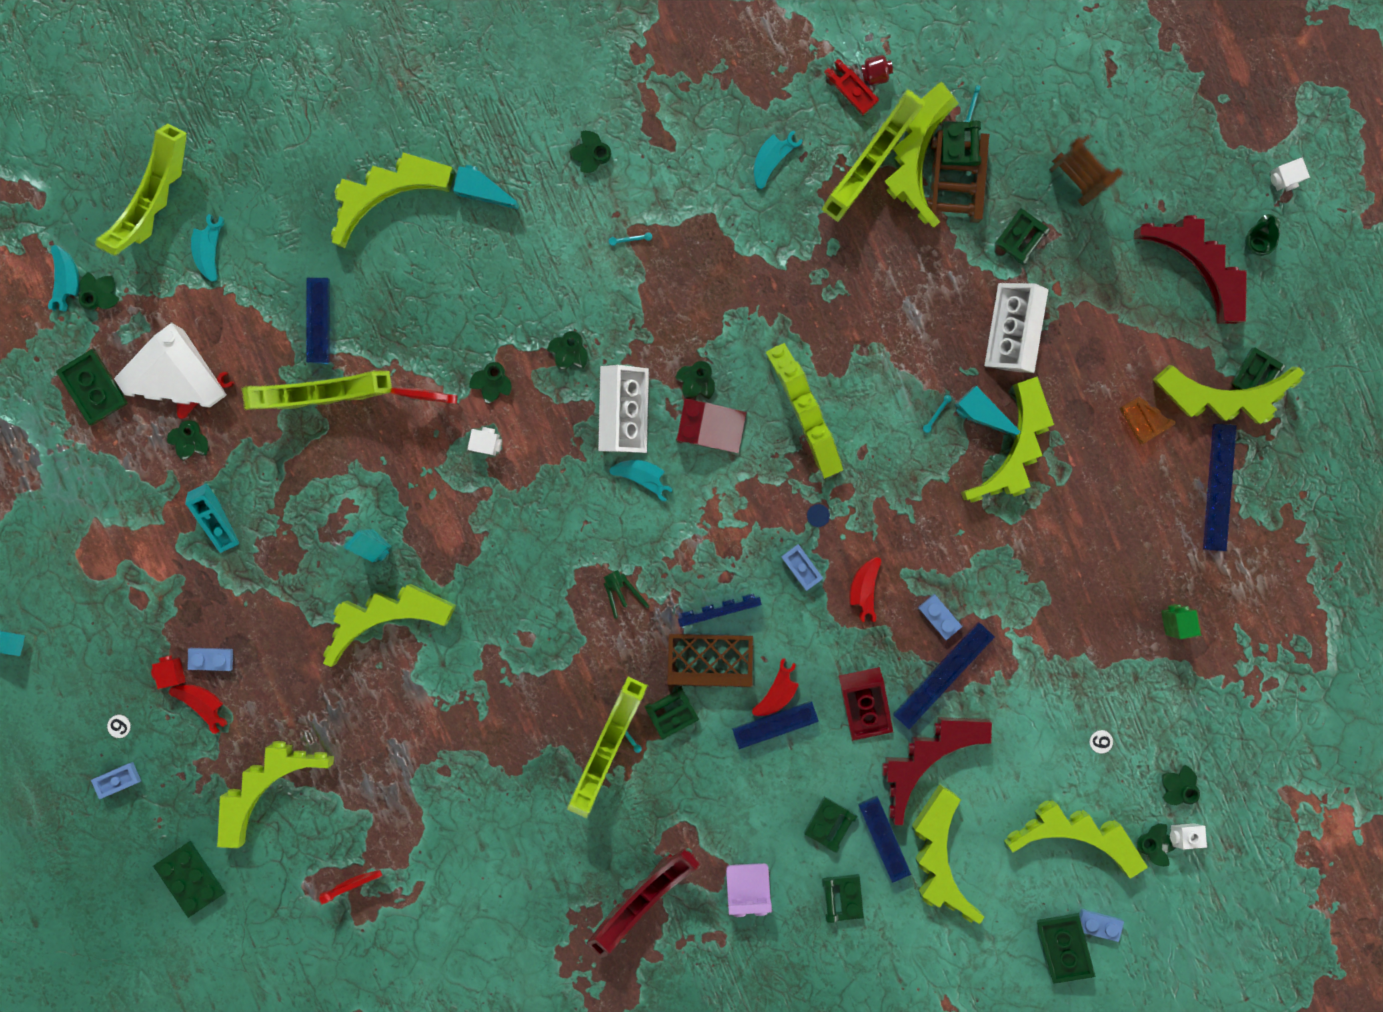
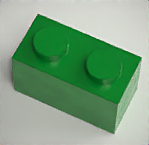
M1181 604L1169 605L1168 609L1161 610L1165 635L1177 639L1201 636L1197 610L1190 609L1188 606H1181Z

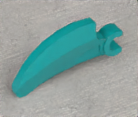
M791 131L784 141H780L773 134L760 148L755 159L753 173L758 189L764 188L768 177L777 164L793 148H797L802 144V139L797 143L792 141L791 138L796 133L795 131Z
M208 214L206 217L207 227L204 230L193 229L191 251L199 271L207 279L215 282L218 279L215 259L216 246L220 228L224 225L225 221L223 217L219 216V221L213 224V216Z
M53 245L51 253L54 260V288L48 308L56 311V305L59 303V310L66 312L68 308L66 303L67 297L70 295L78 296L80 287L79 273L69 253L63 248Z
M627 460L614 465L609 470L612 475L622 476L645 486L657 494L660 500L665 502L667 498L662 495V491H673L672 487L663 485L660 481L665 471L647 461Z

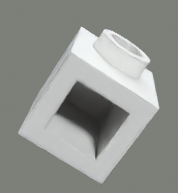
M1303 158L1278 166L1270 171L1271 182L1277 191L1284 188L1286 192L1299 187L1298 183L1310 178Z
M482 427V431L472 429L468 450L496 456V451L500 452L502 440L499 439L500 435L494 434L495 429Z
M1194 823L1171 825L1170 839L1172 847L1180 849L1207 848L1205 826Z

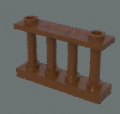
M938 130L935 136L931 138L930 147L934 149L930 200L926 201L927 205L935 216L936 211L964 213L970 216V223H979L983 219L990 134L981 133L979 135L980 165H942V160L940 159L943 130ZM965 141V150H971L970 141ZM940 169L970 171L971 174H974L973 182L970 184L939 182ZM938 190L967 192L969 195H972V203H969V205L937 203Z
M1089 134L1083 139L1080 136L1077 137L1069 145L1071 150L1065 155L1061 152L1052 161L1054 165L1049 169L1053 172L1056 168L1060 167L1079 187L1080 193L1083 196L1077 201L1082 206H1085L1108 189L1124 174L1119 167L1113 171L1107 170L1087 149L1084 143L1091 138Z

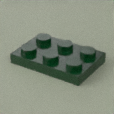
M90 349L56 370V373L89 425L93 426L128 404L94 349Z
M191 840L153 865L187 918L226 893Z
M1079 913L1037 920L1053 984L1096 977Z

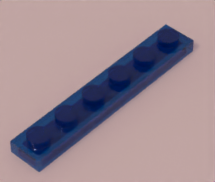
M1213 424L1203 550L1227 551L1237 425Z
M977 622L899 706L893 715L910 729L995 636L980 622Z

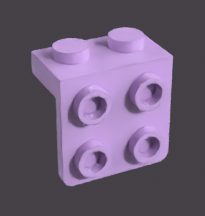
M760 863L727 866L729 915L744 917L746 914L754 913L756 916H764L772 912L768 865Z

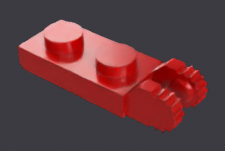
M837 59L834 64L844 75L839 78L830 68H827L824 73L857 111L864 116L879 102V99L852 69H849L840 59Z

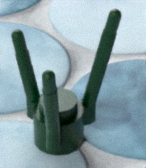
M619 570L603 577L605 580L604 586L607 590L615 619L618 618L612 591H616L623 607H627L625 598L620 590L624 586L622 582L625 583L645 608H649L648 603L627 580L624 573L620 574Z

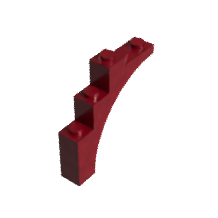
M1187 215L1182 220L1176 222V224L1169 223L1163 224L1162 227H1155L1153 223H1145L1134 230V239L1148 240L1165 245L1183 255L1196 267L1211 291L1216 309L1217 324H1239L1246 322L1247 270H1239V267L1225 268L1226 244H1218V241L1204 242L1205 219H1197L1196 215Z
M937 717V723H934V735L937 738L911 737V743H908V756H911V758L886 757L885 763H882V776H885L887 782H893L889 786V796L892 797V805H889L888 816L892 818L894 825H903L905 808L910 794L919 778L932 764L959 748L975 744H991L992 722L990 720Z
M684 849L673 856L669 854L661 859L650 875L638 882L628 897L612 909L586 944L600 958L609 955L636 922L666 892L699 867L700 863L696 860L695 856Z

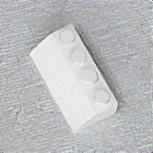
M998 283L985 367L1034 373L1048 289L1037 284Z
M622 365L600 366L598 451L647 453L649 368Z

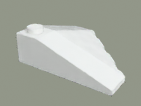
M173 323L154 335L114 378L124 395L131 397L138 394L144 395L146 399L162 401V398L172 399L174 403L190 405V402L200 403L202 407L210 408L227 395L185 331Z

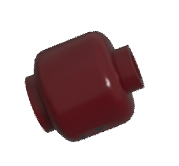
M884 55L866 58L864 64L861 65L864 82H868L870 86L887 83L890 79L889 74H893L891 60L887 61Z

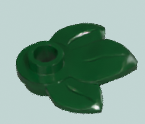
M587 130L581 131L582 144L573 147L569 151L574 160L581 162L580 171L583 173L596 171L599 165L607 163L612 155L610 147L606 143L601 142L599 135ZM599 151H604L605 155L603 157H598L597 153Z
M87 272L80 281L82 291L79 295L80 305L87 310H95L98 307L109 309L115 306L119 301V297L112 293L115 287L114 278L112 276H103L95 279L90 272ZM93 296V302L89 303V297Z
M568 331L563 337H555L548 345L547 351L556 354L555 363L559 370H565L573 363L583 369L588 360V352L582 346V336L576 331ZM573 338L575 345H570L568 339Z
M697 361L693 366H683L678 370L675 378L680 382H684L682 393L685 399L694 398L699 393L706 399H710L714 393L715 382L711 377L712 368L707 362ZM699 368L704 369L705 374L699 375L697 373V370Z
M490 362L485 366L484 370L476 371L473 374L469 388L481 389L485 402L489 404L495 401L500 393L509 396L512 384L510 379L505 376L504 367L498 362ZM493 369L498 370V375L495 377L491 375Z
M193 420L183 421L179 428L172 429L167 436V443L176 445V454L183 461L190 458L194 451L204 456L208 453V440L200 433V426ZM186 428L191 430V434L187 433Z
M1183 765L1179 774L1168 772L1162 775L1163 785L1168 790L1162 799L1168 804L1176 806L1181 803L1194 804L1199 800L1200 790L1196 786L1197 776L1189 766ZM1191 790V795L1186 797V791Z
M1155 824L1149 829L1148 833L1142 834L1138 838L1137 847L1141 853L1148 855L1153 864L1166 867L1170 865L1166 853L1173 851L1176 847H1172L1170 836L1166 835L1167 825ZM1146 840H1149L1150 845L1146 848L1144 843Z

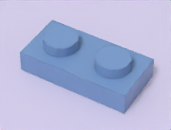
M799 544L781 556L806 591L823 579Z
M935 594L918 607L945 640L962 627Z
M189 648L188 670L231 671L233 670V649Z
M133 762L91 780L99 799L141 781Z
M1081 909L1080 918L1084 933L1119 942L1124 924L1122 919Z

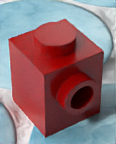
M172 655L159 658L158 663L152 664L151 675L153 680L156 681L157 689L186 682L180 657L173 659Z

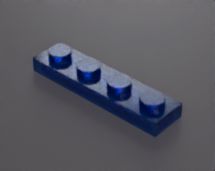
M306 278V363H330L329 278Z
M754 593L742 596L743 600L735 602L734 599L722 601V605L714 607V604L701 607L702 611L696 613L693 610L682 612V616L678 617L679 625L683 627L762 605L760 596H755Z
M812 701L734 727L732 730L739 749L817 723L819 720Z
M878 796L858 803L891 882L894 883L912 875Z

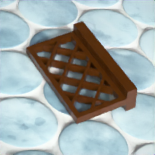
M669 634L667 685L753 686V636ZM673 639H682L687 646L678 653L673 648ZM686 639L694 640L691 643H689ZM697 639H703L709 645L701 654L692 646ZM718 640H724L730 646L722 654L713 647ZM728 640L736 641L733 644H731ZM739 640L748 641V650L743 655L734 647ZM689 647L698 655L690 664L681 656ZM709 648L719 656L711 665L702 657ZM731 648L740 656L732 665L723 657ZM674 652L677 656L672 660ZM747 653H748V661L744 658V656H745ZM679 657L687 667L682 672H672V663ZM699 658L708 666L702 673H697L691 667ZM720 659L729 666L724 673H717L712 667ZM742 659L748 665V674H739L733 667ZM687 669H690L693 673L685 672V671H686ZM709 669H711L714 673H706V672H707ZM732 670L735 674H730L728 672Z

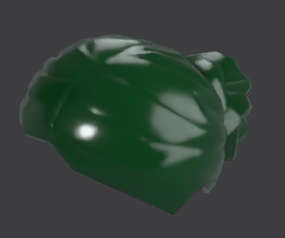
M1267 214L1261 217L1257 224L1248 231L1245 237V244L1249 251L1256 255L1264 256L1276 250L1281 224L1277 217L1273 214Z

